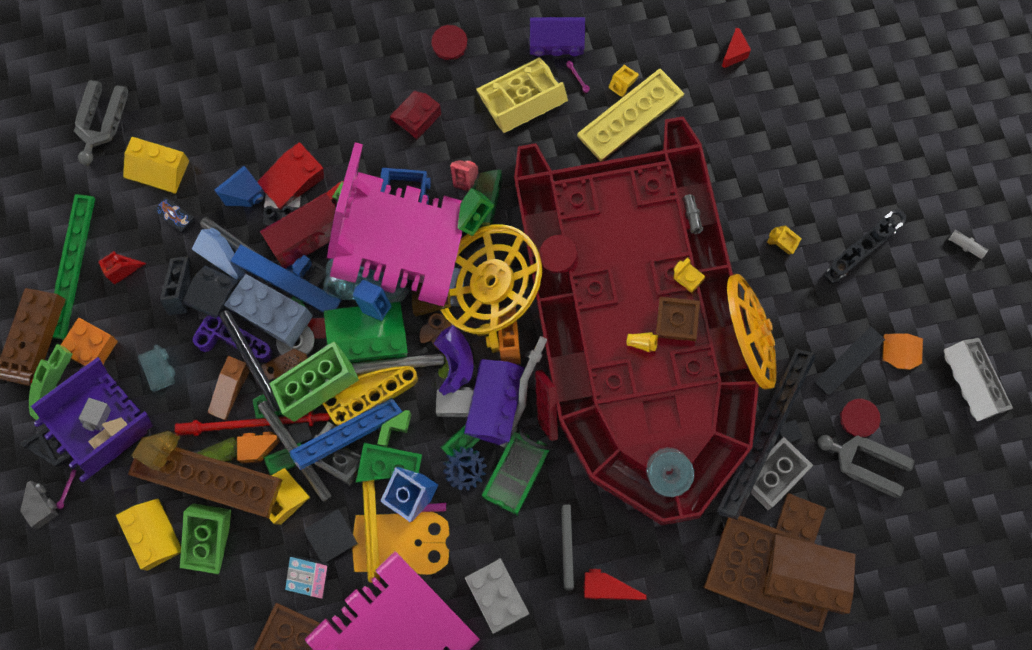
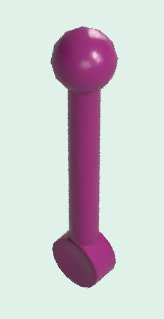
M568 61L566 66L572 70L583 87L582 91L588 93L590 90L589 86L584 84L573 67V62Z
M75 469L71 471L62 497L56 503L58 509L64 507L63 502L77 472Z

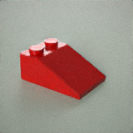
M299 142L276 161L258 180V184L281 210L324 179V169Z

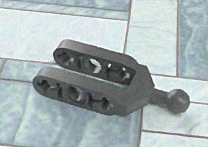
M94 80L88 82L76 116L74 132L86 143L84 151L78 155V160L81 164L89 165L92 163L93 156L91 152L93 146L112 141L127 101V87L118 85L114 87L102 123L101 132L89 130L102 92V84Z
M822 435L818 439L819 448L825 451L831 449L838 453L842 473L892 497L901 498L904 487L851 462L857 449L905 471L912 470L915 463L913 459L858 435L842 446L834 443L828 435Z

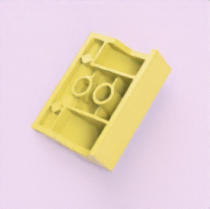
M540 57L477 88L478 94L503 133L568 101L563 82L558 83L554 79L550 68Z

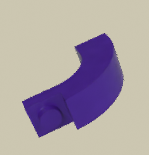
M451 325L441 331L433 343L445 355L449 365L448 376L438 390L443 396L450 392L455 393L460 386L470 381L473 373V356L470 346L463 334L454 325Z

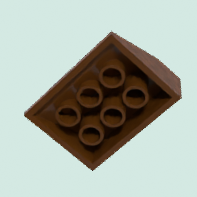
M775 535L764 595L843 615L850 614L854 591L855 554Z

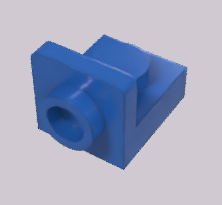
M303 255L301 259L298 258L286 270L303 278L312 263L308 257Z

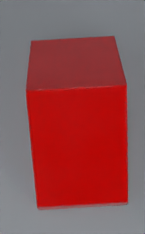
M739 28L735 29L722 64L724 68L749 57L751 49Z

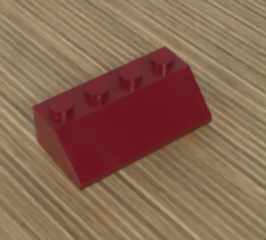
M326 192L260 231L282 268L289 267L298 258L301 259L303 255L307 256L330 242L336 208Z

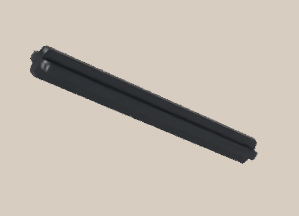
M227 310L219 314L221 321L271 409L275 412L279 411L280 407L267 376L231 313Z

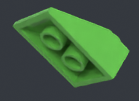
M193 503L184 511L180 568L214 574L220 573L230 528L231 509Z

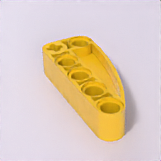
M410 366L392 367L359 376L357 382L332 397L337 399L333 406L327 405L328 400L323 403V406L333 422L339 426L410 389L417 383L418 376L415 369ZM412 373L413 378L406 381L403 379L405 374ZM391 383L397 384L396 389L393 391L387 390V386ZM373 394H380L379 400H370ZM356 404H363L361 411H354ZM341 414H343L345 419L342 422L339 420V416Z

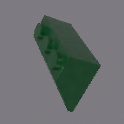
M502 170L480 173L479 179H475L473 189L484 194L494 204V207L479 228L493 225L502 187Z

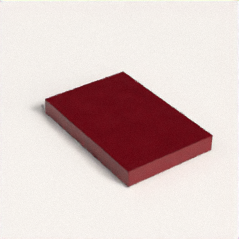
M538 370L535 372L538 424L551 441L558 440L556 388L544 371Z

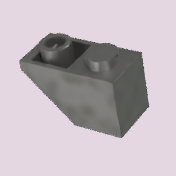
M29 481L26 484L21 513L32 528L39 529L58 515L55 510L57 507L44 494L46 490L42 484Z

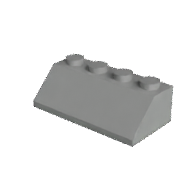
M979 338L963 340L943 350L946 362L952 367L953 377L961 386L962 396L970 405V413L977 421L1013 409Z

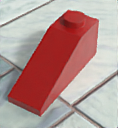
M589 569V573L585 572L584 598L646 600L645 594L606 573H601V569Z

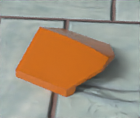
M910 334L883 335L885 340L883 341L882 360L884 362H888L898 369L906 370L922 364L923 338Z

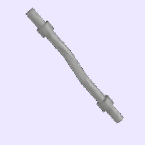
M541 336L535 349L531 350L530 359L520 378L519 402L516 407L511 436L516 432L517 424L526 407L528 380L536 363L540 361L542 357L541 352L547 342V339ZM509 442L501 444L500 446L506 448Z

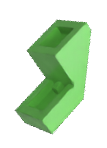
M405 410L382 425L377 443L378 446H388L392 430L407 433L411 418L410 411Z

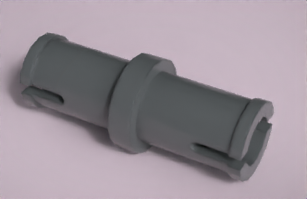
M685 195L682 198L686 210L685 218L689 221L691 233L698 234L703 231L699 217L701 213L697 209L694 195Z

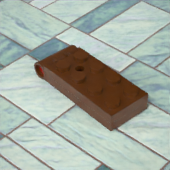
M28 288L24 289L0 357V380L31 386L41 359L45 360L66 300L65 298L55 293Z

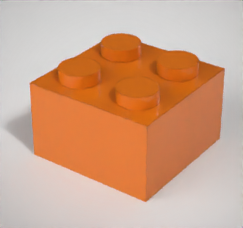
M78 318L61 345L73 354L72 360L85 367L97 357L104 364L118 340L103 330Z

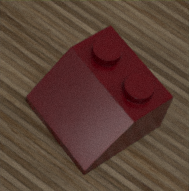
M413 91L391 114L390 118L418 139L441 115V107L439 103L426 93Z

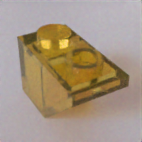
M166 431L142 438L131 456L148 467L159 471L165 465L170 452L177 446L180 436Z

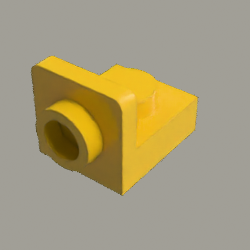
M623 65L613 75L609 89L623 97L627 89L637 80L639 74Z
M781 226L772 229L767 243L770 245L776 244L790 255L794 254L802 238L787 226Z
M686 258L684 262L680 261L674 267V279L692 293L702 283L705 276L690 264V259Z
M483 324L480 328L476 329L490 328V324ZM497 332L477 334L478 336L489 335L486 336L487 348L491 347L492 353L500 352Z

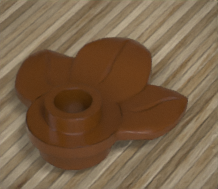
M441 313L432 314L428 319V324L424 325L420 330L421 343L432 341L433 344L441 331L453 324L447 321ZM436 320L441 321L439 326L434 325Z

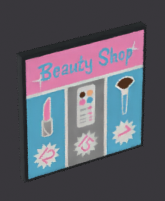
M290 554L284 590L324 599L329 563Z

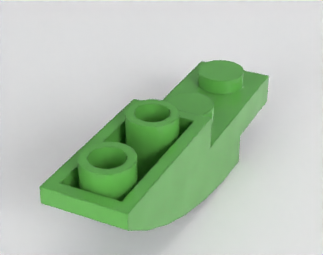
M57 344L48 361L41 359L34 374L29 395V411L35 420H38L39 417L31 408V405L57 387L56 384L61 379V375L73 355L62 345Z

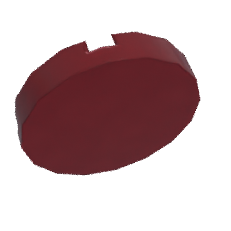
M455 25L442 26L432 36L433 51L444 60L458 59L467 49L466 33Z
M565 235L551 236L540 247L541 263L551 273L557 274L569 271L578 259L577 246L571 238Z
M854 399L848 402L840 414L843 429L854 437L858 435L866 438L872 435L879 428L881 421L877 407L865 399Z

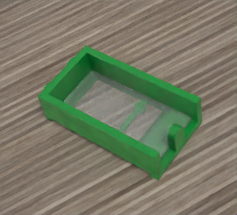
M514 432L482 494V498L518 516L550 450L538 449L524 441L520 436V432L519 434ZM537 440V442H535V443L540 444V445H543V446H548L547 444H545V443H543V442H541V441H539V440Z

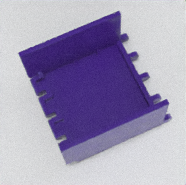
M99 357L31 405V408L39 417L34 422V425L39 427L44 423L50 432L45 435V438L47 440L54 436L62 444L57 449L58 454H62L67 450L74 459L69 464V467L73 469L79 465L85 472L79 478L82 482L86 481L148 433L147 430L153 426L145 411L136 417L141 411L131 400L125 402L129 397L119 386H116L117 383L107 373ZM88 398L108 404L111 412L106 422L122 418L127 423L125 427L96 449L88 441L101 431L96 429L94 431L87 430L79 420Z

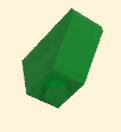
M471 188L460 204L458 229L473 236L494 207V204L484 194Z

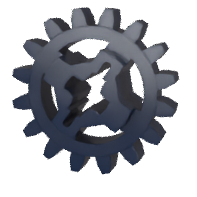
M460 447V452L454 449L453 456L447 455L450 459L449 462L443 463L447 466L443 470L445 474H448L445 479L448 482L451 481L450 485L456 486L459 490H462L463 486L466 490H469L470 485L477 487L475 482H482L480 476L486 475L482 469L487 466L481 463L484 457L479 456L480 453L477 450L473 451L471 447H468L467 450L464 447ZM460 465L467 467L469 472L464 471Z

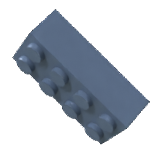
M247 274L244 275L224 304L234 315L291 348L313 317L304 306Z

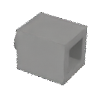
M88 398L79 420L85 429L101 431L103 428L102 424L106 422L111 409L104 402Z

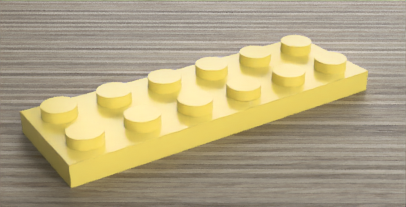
M658 69L578 132L577 137L602 162L683 98L684 93L661 69Z

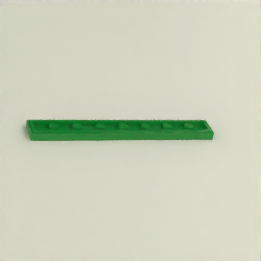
M77 194L74 196L54 290L55 294L62 296L66 300L52 340L64 341L67 336L95 202L93 196Z

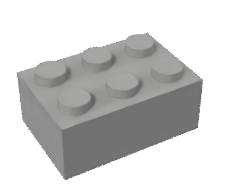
M783 437L771 449L751 494L769 510L801 479L813 464Z
M501 558L465 577L493 634L529 615Z

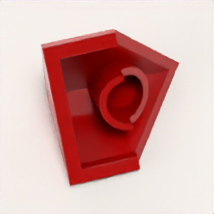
M115 251L98 261L104 275L114 285L146 264L116 254Z

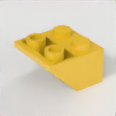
M285 468L271 475L283 480L269 517L274 524L279 525L310 498Z

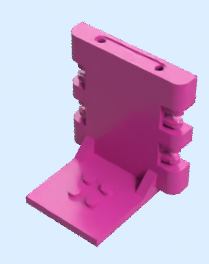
M355 142L335 210L327 258L334 259L330 277L356 283L361 266L364 267L362 277L365 278L368 276L369 269L376 270L374 273V280L376 281L379 280L380 272H384L381 288L384 291L394 293L398 278L402 277L400 285L402 288L406 286L407 279L414 280L412 283V290L414 291L417 290L418 283H422L418 300L444 306L462 236V230L458 229L462 200L444 196L441 208H438L439 199L437 198L433 200L432 206L427 205L428 197L426 195H423L421 203L418 202L421 189L407 186L404 198L400 197L401 188L396 190L395 196L391 195L390 185H386L384 193L380 192L384 179L358 172L363 144Z
M396 551L375 570L388 586L385 588L374 577L372 579L373 584L382 591L377 597L368 587L364 586L362 590L372 600L371 603L355 589L345 601L358 616L355 617L345 606L341 609L343 614L352 621L347 627L339 617L334 616L332 618L342 630L341 633L325 619L305 638V641L313 650H444L446 646L450 650H470L480 640Z

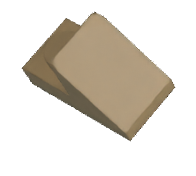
M122 418L102 424L104 430L88 442L96 449L125 427L127 423Z

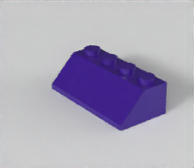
M480 360L464 434L496 445L510 441L519 398L520 378L524 372V367L506 361Z

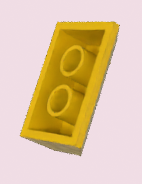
M131 137L125 151L123 177L176 194L189 160L184 152Z
M159 499L132 506L116 515L140 569L148 571L181 553V544Z

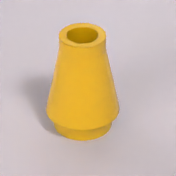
M652 332L628 334L627 346L647 352L656 351L657 335H653Z

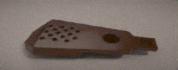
M292 349L262 365L261 368L268 380L275 379L308 358L306 353ZM271 367L274 368L273 374L270 372Z

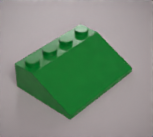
M400 302L390 303L391 307L382 321L363 313L360 307L324 310L327 346L335 341L351 364L406 358L408 352Z

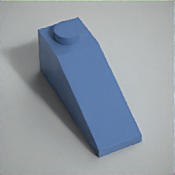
M214 228L201 230L192 250L234 279H242L246 272L243 268L231 262L234 252L227 240Z

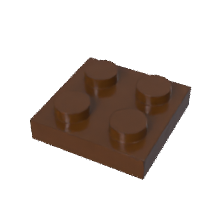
M660 297L656 327L658 338L696 341L700 301Z
M788 493L775 529L815 543L826 508Z

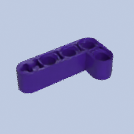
M208 315L193 337L194 344L203 352L212 350L219 339L237 349L232 338L226 337L228 331L220 317L216 319ZM213 322H218L216 328H210ZM240 329L245 340H251L249 347L256 359L262 363L269 362L273 357V351L270 346ZM203 338H208L206 344L200 345V341ZM258 347V349H260L261 351H266V353H265V354H263V353L260 354V353L256 350V348Z

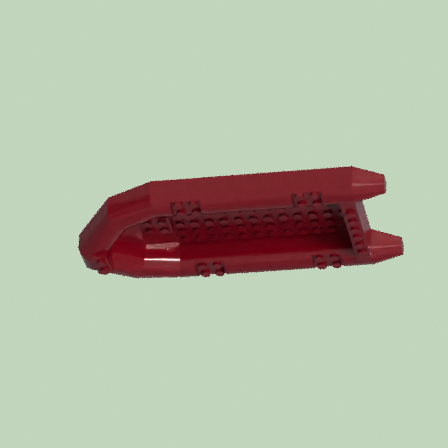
M683 116L665 120L663 151L551 171L536 143L518 146L514 179L524 233L536 245L538 252L543 242L555 235H565L571 238L578 249L577 262L567 272L551 273L542 265L541 282L536 294L543 336L547 339L545 347L551 379L556 388V406L560 425L593 483L661 525L699 519L752 449L759 384L756 382L745 361L731 318L727 283L733 273L702 144ZM685 195H694L697 209L700 210L701 214L699 217L703 231L698 234L691 233L689 221L685 218L686 210L682 201ZM526 243L531 266L537 263L536 257ZM686 258L690 259V264L705 276L702 283L692 293L674 279V267L678 262H684ZM537 271L534 272V273H532V277H533V282H534V284H535V279H536ZM660 297L700 301L696 341L658 338L656 351L651 352L627 346L628 334L652 332L653 335H656ZM739 306V307H740L741 316H742V320H743V324H744V328H745V331H746V326H745V322H744V318H743L741 306Z

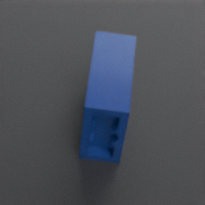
M382 168L381 178L384 180L380 192H385L386 185H390L391 180L421 182L419 200L421 203L423 195H426V190L430 189L431 178H428L427 171Z

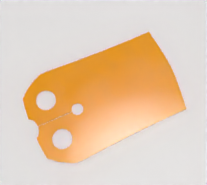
M421 512L412 522H409L399 514L376 515L379 566L394 551L417 574H433L448 564L449 549H447L445 542L449 536L448 521L434 512ZM356 515L353 535L358 545L353 547L354 571L367 572L364 515ZM431 523H438L440 525L441 531L438 535H431L428 532V527ZM417 539H420L422 541V544L419 547H417L414 543ZM432 550H437L440 553L441 557L437 563H431L428 560V554Z

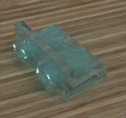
M157 344L154 346V350L139 355L153 392L175 383L173 377L176 374L173 367L168 365L167 359H169L165 348L162 349Z

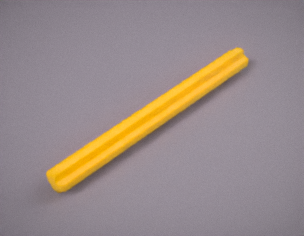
M374 480L362 482L369 583H373L372 579L374 577L380 581V575L375 571L379 567Z

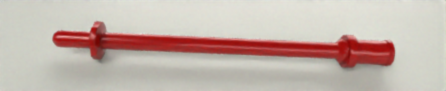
M313 410L295 422L286 416L278 417L282 424L309 422L310 426H314L316 421L331 419L328 413L314 414ZM266 418L200 423L198 420H193L191 423H176L175 433L176 436L189 434L199 436L202 431L270 426Z

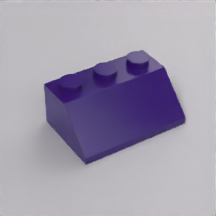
M585 17L530 18V55L561 56L562 54L578 56L584 54Z

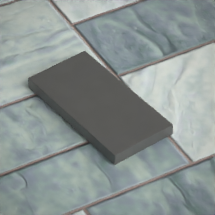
M563 505L561 516L564 589L573 590L571 505Z

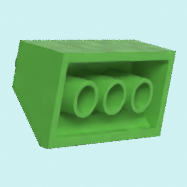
M334 341L269 384L282 414L295 422L359 379L352 364Z

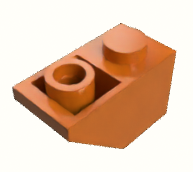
M264 432L260 436H255V433H244L243 437H237V461L240 463L262 462L264 460L263 457H266L280 443V438L274 432Z

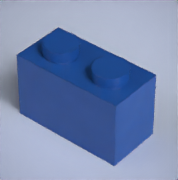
M362 280L355 287L353 297L361 311L382 321L391 307L384 290L366 280Z

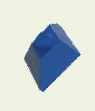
M245 166L215 189L225 206L252 207L254 204H259L266 195Z
M395 467L380 502L409 522H412L431 502L438 484L423 474Z

